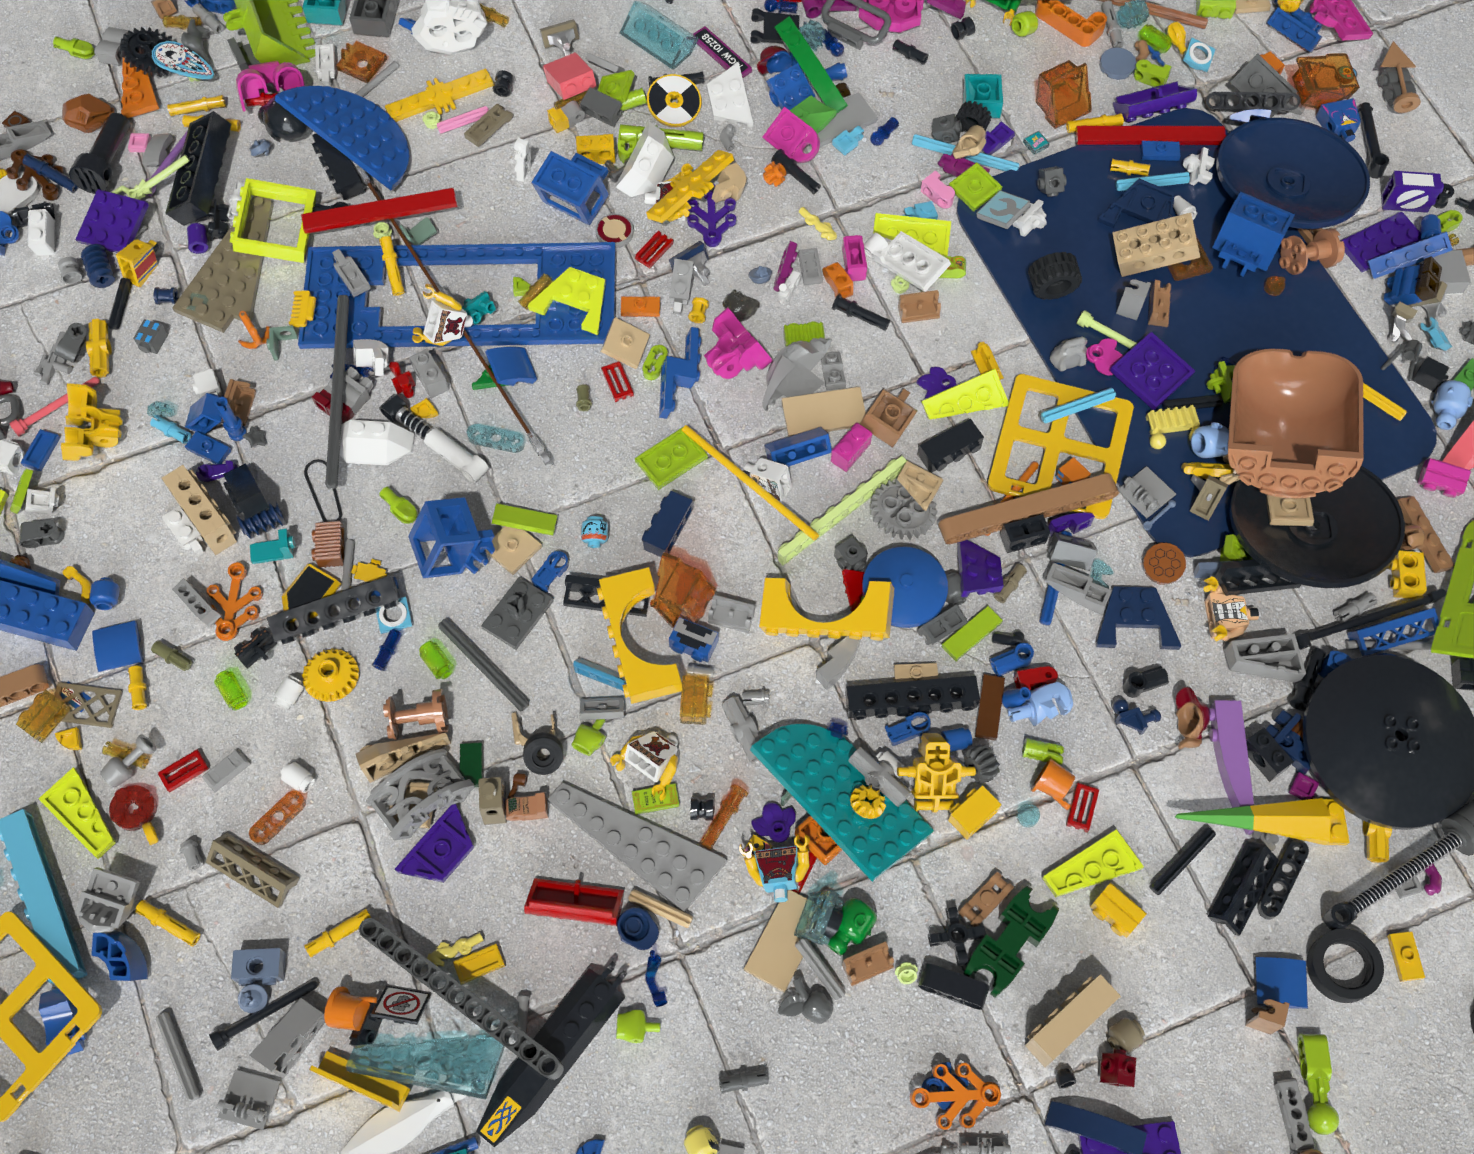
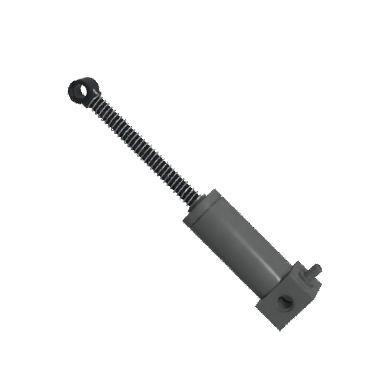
M1474 799L1442 821L1444 837L1435 841L1431 846H1428V848H1425L1418 855L1401 864V866H1398V868H1395L1391 873L1374 882V884H1371V886L1361 891L1357 896L1330 908L1324 915L1326 926L1331 930L1345 929L1357 919V914L1364 912V909L1367 910L1368 907H1371V904H1375L1374 902L1378 903V900L1384 898L1385 895L1388 896V893L1395 891V888L1398 889V886L1401 887L1405 882L1412 880V877L1422 873V870L1425 871L1426 868L1432 866V863L1435 864L1436 860L1438 862L1439 859L1448 855L1452 850L1456 849L1467 856L1474 855ZM1335 913H1339L1342 916L1343 922L1336 918Z

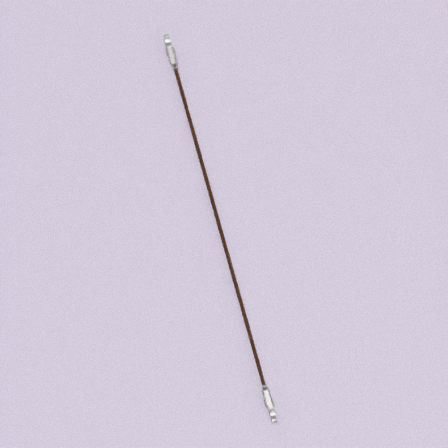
M351 161L359 178L370 188L377 201L381 200L372 186L367 172ZM394 218L390 219L427 279L433 285L435 291L439 293L440 290ZM464 329L463 335L526 431L533 450L540 456L544 465L547 468L550 467L552 464L543 444L530 432Z

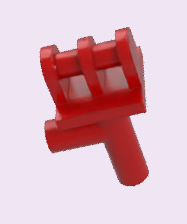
M390 362L388 366L395 376L391 380L397 394L403 393L406 398L413 397L414 391L412 387L416 385L410 371L402 373L398 362Z

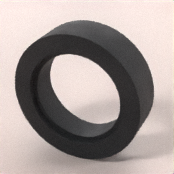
M1351 929L1329 931L1312 944L1307 955L1306 966L1311 982L1321 994L1333 1001L1340 1003L1360 1001L1375 992L1382 982L1384 963L1380 951L1367 936ZM1334 944L1348 945L1362 956L1366 965V976L1359 987L1347 988L1340 986L1328 976L1324 967V955L1329 946Z

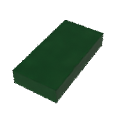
M482 742L460 744V774L465 780L470 779L475 785L473 788L479 787L478 781L483 778Z

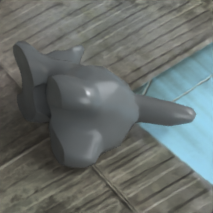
M191 18L187 33L183 32L181 42L210 65L211 62L204 51L202 41L210 38L207 34L210 30L200 25L196 26L195 20Z

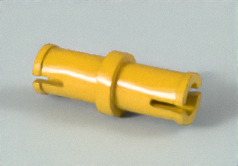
M1112 159L1110 171L1127 173V175L1148 176L1150 164L1133 162L1134 160L1122 161Z
M131 666L128 668L130 680L128 692L131 693L133 710H143L147 706L145 700L146 684L143 683V669L141 666Z

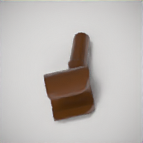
M517 773L514 775L513 786L507 799L514 797L518 786H526L528 780L526 774Z

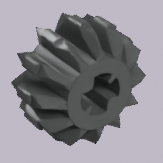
M975 745L963 755L965 760L963 764L966 767H975L976 774L971 776V778H974L977 783L989 782L1000 772L998 768L1000 763L996 760L997 756H994L992 749H988L986 745Z

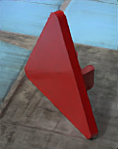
M843 569L845 593L848 597L850 611L853 612L861 604L864 572Z

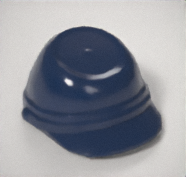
M630 908L625 910L618 918L617 931L622 942L638 950H647L657 941L659 929L647 910Z

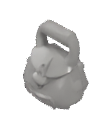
M1082 336L1062 341L1059 346L1054 348L1050 355V360L1054 367L1059 371H1065L1076 366L1086 365L1087 348L1085 345L1087 344V339Z

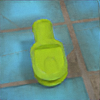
M58 36L54 37V48L68 51L71 56L81 59H90L94 56V47L89 42L77 38L67 40Z
M388 486L380 491L379 496L389 504L390 512L400 522L411 524L416 520L417 509L405 497H398Z

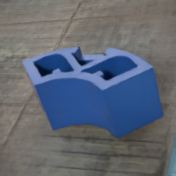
M118 931L93 933L91 955L99 957L105 962L109 970L110 980L134 981L148 979L147 963L144 954L131 937Z
M59 988L40 994L38 1010L44 1023L47 1046L78 1011ZM76 1025L68 1033V1036L72 1038L80 1028ZM87 1033L81 1036L66 1056L84 1050V1040L88 1037Z

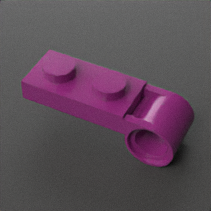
M802 0L806 16L808 18L818 17L827 0ZM835 0L829 11H856L857 6L846 0Z

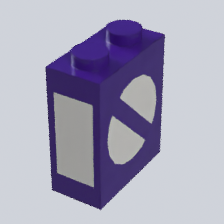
M1394 171L1381 193L1382 210L1428 213L1432 205H1435L1439 193L1443 191L1444 183L1441 182V174Z

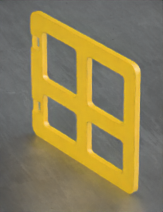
M1026 374L1018 375L1014 382L990 472L988 488L993 492L1016 497H1024L1052 489L1051 485L1060 453H1067L1104 463L1103 474H1111L1116 484L1134 409L1132 402L1115 397L1113 400L1093 406L1117 414L1110 447L1103 448L1066 438L1064 433L1069 415L1052 421L1051 429L1048 433L1019 425L1027 391L1056 397L1058 400L1056 407L1097 392ZM1014 441L1032 444L1045 449L1036 484L1010 479L1005 476ZM1012 485L1024 488L1023 493L1011 490ZM1113 499L1086 506L1085 509L1079 508L1072 511L1093 513L1094 518L1105 519L1110 513Z
M5 912L0 916V941L9 934L35 962V968L0 1005V1038L25 1065V1071L0 1097V1122L9 1119L19 1108L23 1100L38 1087L76 1045L75 1043L81 1036L87 1033L102 1015L101 1005L20 917L13 912ZM48 979H51L78 1011L72 1020L40 1053L13 1023V1017ZM77 1025L80 1030L70 1038L68 1033ZM23 1084L26 1089L16 1098L13 1094Z

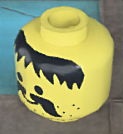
M698 1125L686 1133L684 1146L688 1154L718 1153L719 1144L709 1127Z

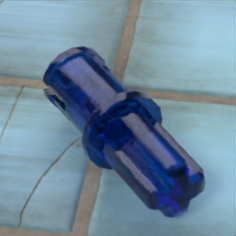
M396 629L390 630L383 645L379 646L380 651L372 664L374 668L385 671L391 656L396 653L394 650L402 636L401 632Z

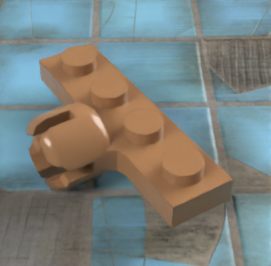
M1411 496L1398 499L1406 523L1403 544L1400 549H1420L1434 573L1445 572L1454 568L1455 565L1450 555L1441 543L1440 538L1437 536L1416 498Z

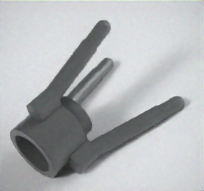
M1412 339L1407 341L1406 345L1401 344L1394 355L1381 367V370H1385L1403 353L1405 359L1412 360L1408 381H1411L1422 350V343Z

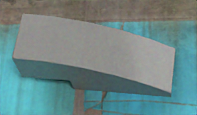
M44 120L6 127L7 133L0 134V160L11 157V153L17 149L28 150L48 138L51 132Z
M1053 563L1046 582L1077 604L1103 615L1112 590L1092 583V577Z
M847 636L828 651V662L820 667L816 673V679L826 690L831 688L846 672L858 651L861 639H850Z

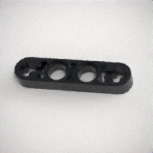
M1294 840L1286 847L1257 907L1258 913L1264 919L1271 920L1280 914L1309 854V847L1304 841ZM1299 847L1300 854L1295 860L1291 859L1295 853L1294 848ZM1284 864H1288L1293 868L1294 873L1292 876L1286 875L1283 872L1282 866ZM1273 884H1281L1285 890L1284 894L1279 895L1275 893ZM1272 899L1276 900L1272 905V910L1274 911L1268 913L1267 907L1264 905H1268Z

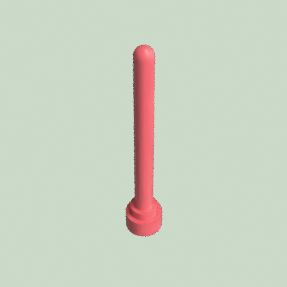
M93 377L81 385H88L92 388L99 384L100 380L98 377ZM66 393L23 420L19 419L17 421L15 419L9 425L17 436L20 437L26 433L25 430L28 429V426L68 403V394Z

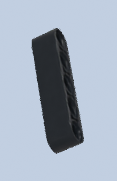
M1212 92L1206 99V104L1209 108L1220 110L1266 109L1292 111L1297 109L1301 102L1299 95L1296 93ZM1213 95L1220 97V103L1217 106H1212L1209 103ZM1234 95L1239 98L1238 105L1230 106L1228 103L1229 98ZM1251 96H1256L1259 100L1258 104L1254 107L1249 106L1247 103L1248 98ZM1270 96H1275L1278 99V103L1274 107L1267 105V99ZM1293 96L1297 99L1296 106H1287L1286 100L1288 97Z

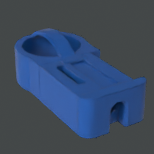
M561 551L552 552L532 577L533 586L536 588L540 587L541 591L548 593V587L557 576L561 577L568 569L567 555ZM560 558L566 561L562 567L555 568Z
M917 712L906 717L905 722L890 728L887 725L885 727L886 734L891 745L896 746L922 736L924 733H928L931 721L927 714ZM920 717L927 720L922 724L911 726L912 721Z

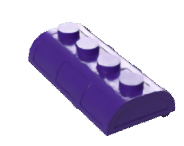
M1178 81L1117 96L1116 101L1113 102V107L1116 114L1122 113L1124 120L1131 122L1137 120V116L1151 117L1153 112L1156 111L1166 113L1172 107H1176V109L1185 108L1187 103L1195 102L1197 89L1178 85Z

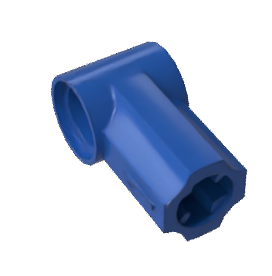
M1020 643L1015 649L990 659L994 674L1000 677L1018 668H1027L1032 662L1034 649L1028 643ZM1025 653L1028 658L1023 659L1018 654Z

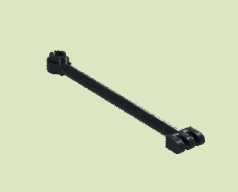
M1439 589L1422 597L1320 630L1298 635L1296 640L1299 650L1312 646L1311 642L1418 606L1435 603L1445 597L1447 593L1444 589Z

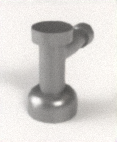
M629 158L625 160L624 166L619 169L610 160L605 162V166L610 170L608 173L609 177L614 183L618 181L617 178L621 176Z

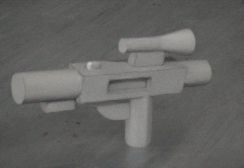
M61 331L48 359H46V355H43L39 366L33 373L36 376H42L40 380L42 385H48L50 378H53L55 370L70 374L72 371V367L65 365V359L54 354L65 332Z

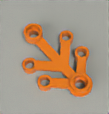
M239 562L232 563L228 567V574L232 579L228 601L221 594V590L217 585H210L206 590L209 597L215 599L225 611L224 620L220 617L215 622L216 636L222 641L232 640L237 635L238 627L248 620H256L259 617L257 608L249 606L242 615L234 619L236 612L252 600L259 601L263 597L259 587H252L247 594L237 600L241 580L247 574L244 565ZM212 590H217L215 594H211ZM254 592H259L258 595L252 596ZM251 611H255L253 615H249ZM230 629L228 633L224 634L225 630Z
M967 1063L957 1064L955 1073L958 1077L966 1078L977 1090H967L948 1072V1068L944 1064H936L932 1068L933 1076L937 1079H942L953 1091L928 1092L924 1088H915L910 1093V1102L916 1108H926L930 1102L954 1101L945 1114H940L936 1118V1125L940 1129H949L952 1126L953 1119L969 1100L977 1101L969 1113H963L959 1117V1123L964 1128H972L975 1125L976 1118L986 1106H995L1001 1099V1091L998 1085L993 1082H983ZM961 1066L966 1067L967 1071L964 1075L960 1073ZM939 1067L943 1068L944 1072L942 1076H939L937 1074V1069ZM988 1089L992 1094L989 1099L985 1096V1092ZM918 1093L922 1095V1101L919 1103L915 1100V1096ZM966 1116L970 1117L971 1121L969 1125H965L964 1118ZM943 1117L947 1119V1125L944 1127L941 1125Z

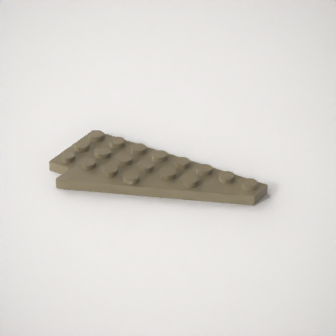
M253 196L250 200L242 238L267 242L273 210L272 200ZM233 225L172 307L175 313L222 333L226 331L234 318L242 321L239 316L240 311H245L252 321L264 256L233 251V243H230V233L235 230Z

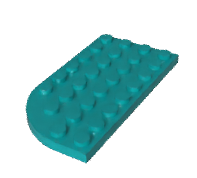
M791 724L775 729L753 744L750 751L872 882L934 832L933 828L906 800L897 807L881 791L880 795L885 797L884 803L886 805L883 813L874 819H867L858 815L851 806L850 797L855 788H859L861 785L868 787L865 782V776L848 761L857 749L847 739L829 729L810 724ZM867 797L864 800L865 802H869L870 805L873 802V800H869Z

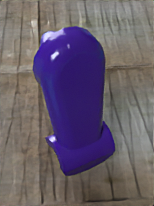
M228 460L225 461V464H203L197 467L196 476L202 482H210L224 478L223 474L238 466Z

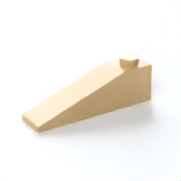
M446 733L367 745L361 748L360 752L355 755L362 772L371 783L396 771L404 764L426 754L432 749L439 750L451 743Z

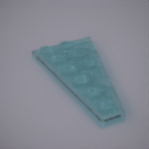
M477 1035V1038L462 1039L461 1037L423 1040V1043L410 1044V1041L400 1042V1045L386 1046L384 1043L355 1045L346 1064V1069L348 1072L486 1100L505 1046L495 1038L486 1037V1035Z

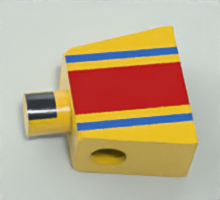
M137 239L116 254L123 278L130 279L132 284L141 288L157 267L158 263L155 252L159 249V245L155 241L150 240L148 243Z

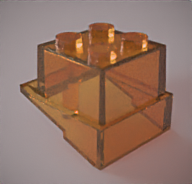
M1346 53L1297 57L1296 59L1299 69L1292 76L1295 89L1298 91L1297 94L1300 97L1302 106L1319 109L1322 104L1349 99L1360 88Z
M1068 60L1039 74L1036 103L1045 113V119L1054 129L1065 125L1067 121L1080 118L1092 110L1086 63L1076 66Z
M663 552L657 573L659 582L655 598L651 600L650 606L673 629L679 617L697 624L703 617L709 601L712 600L716 588L701 570L685 564L679 557Z

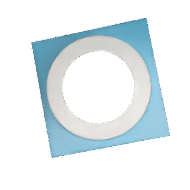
M1191 38L1185 50L1183 61L1193 69L1207 72L1216 49ZM1194 48L1203 50L1207 59H1197L1193 53Z
M401 597V601L396 602L397 606L402 609V616L396 622H388L384 619V606L376 609L381 634L398 632L412 626L406 597Z

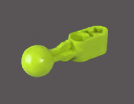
M1299 1034L1297 1046L1301 1075L1307 1081L1308 1091L1312 1094L1313 1105L1307 1112L1309 1127L1317 1134L1329 1135L1338 1128L1339 1115L1335 1108L1328 1104L1327 1093L1330 1091L1329 1081L1332 1076L1328 1040L1325 1034Z

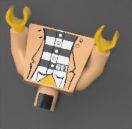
M1212 576L1204 579V582L1208 584L1204 587V591L1211 592L1204 601L1211 639L1227 642L1236 640L1243 635L1249 626V621L1258 620V608H1247L1243 596H1226L1215 577Z

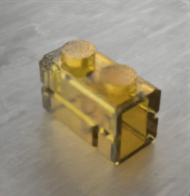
M683 676L680 723L705 725L707 718H711L712 705H708V697L713 695V684H709V677Z
M45 689L43 693L35 696L30 708L19 715L16 725L43 743L72 708Z

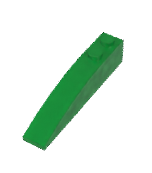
M790 16L776 25L775 29L781 40L799 64L823 103L837 110V113L848 106Z

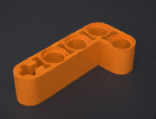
M1037 0L1035 15L1080 46L1088 47L1092 45L1104 32L1107 16L1102 12H1094L1086 19L1058 0Z

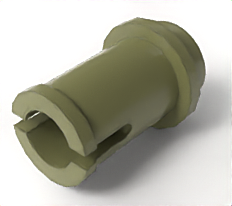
M582 384L576 388L578 398L576 406L580 411H588L592 406L589 398V386Z

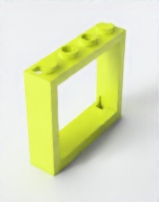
M246 178L244 187L240 188V197L242 199L237 201L236 211L238 216H234L233 220L235 230L230 233V243H233V251L304 263L310 233H304L302 223L297 247L244 239L242 237L252 195L304 204L303 214L313 212V207H315L316 190Z

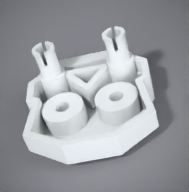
M425 0L420 10L421 16L411 29L413 37L426 50L451 55L472 49L475 46L477 37L479 38L483 33L487 22L485 13L481 9L478 0Z

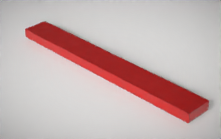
M1076 126L1075 129L1077 145H1141L1142 141L1179 142L1180 145H1221L1226 138L1225 126Z
M453 187L301 214L304 233L307 234L457 207Z

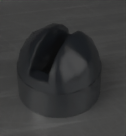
M1067 1068L1059 1069L1055 1077L1059 1089L1070 1087L1077 1082L1073 1072Z

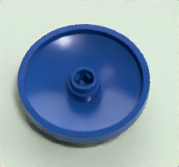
M895 547L878 554L867 566L862 582L863 597L867 593L869 581L892 583L895 589L891 625L901 628L918 627L934 619L942 610L948 594V580L939 562L930 554L912 547Z

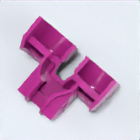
M278 61L248 65V69L242 70L236 78V88L243 112L246 111L243 100L260 97L259 91L262 89L265 93H268L266 86L268 83H273L277 91H280L279 88L285 91L305 86L299 68L290 62L279 64Z
M726 308L714 319L712 331L719 340L704 357L708 366L712 368L717 376L720 375L724 379H731L737 376L743 368L749 371L756 366L759 370H763L773 361L729 308Z

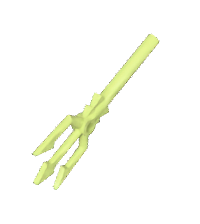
M184 155L147 182L142 179L140 184H136L134 189H129L122 185L111 193L118 194L123 191L128 197L140 200L145 197V194L152 193V187L188 163L190 159L187 155Z

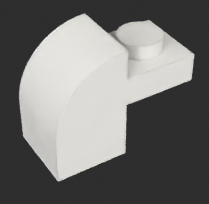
M353 340V358L356 367L372 366L375 376H383V368L388 366V346L377 340Z

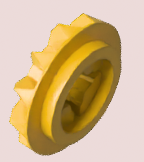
M861 785L859 788H855L850 797L853 810L858 815L867 819L879 817L886 807L884 803L885 797L880 795V790L872 789V785L869 787ZM866 797L869 800H873L871 805L869 802L864 801Z

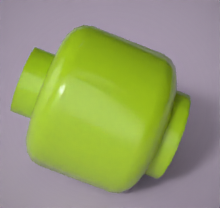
M1032 11L1018 13L1012 19V30L1019 37L1031 35L1038 28L1037 16Z

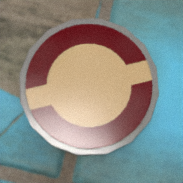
M617 213L608 214L598 221L596 237L599 242H615L616 248H621L632 240L633 224L624 215Z

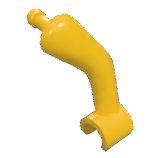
M67 566L62 572L68 580L74 578L80 583L82 587L81 601L90 604V581L74 567Z

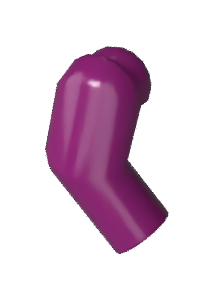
M1432 863V866L1425 869L1430 883L1424 885L1426 893L1430 896L1440 893L1442 889V877Z

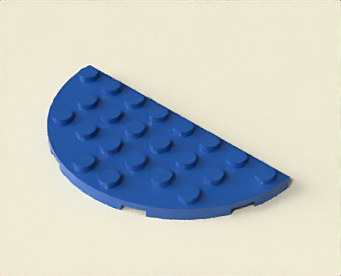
M302 86L276 94L275 101L390 191L401 182L409 162L407 140L398 124L374 102L357 94L330 86Z

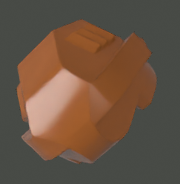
M84 94L70 99L63 104L62 119L65 124L84 133H92L104 125L108 116L111 113H115V109L91 94Z

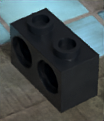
M1042 514L1004 524L1000 537L1006 552L1011 553L1045 544L1050 535V530Z

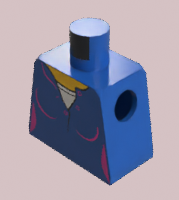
M1354 98L1322 104L1316 115L1317 121L1323 128L1343 137L1347 142L1355 139L1354 133H1356L1361 119Z

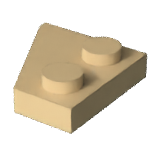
M908 461L897 478L925 511H927L944 480Z

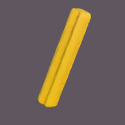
M1363 383V397L1397 420L1403 419L1407 413L1405 409Z

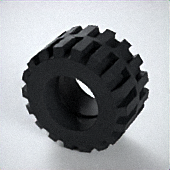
M1055 252L1035 261L1028 271L1036 297L1044 300L1066 296L1074 292L1082 283L1076 257L1072 253Z

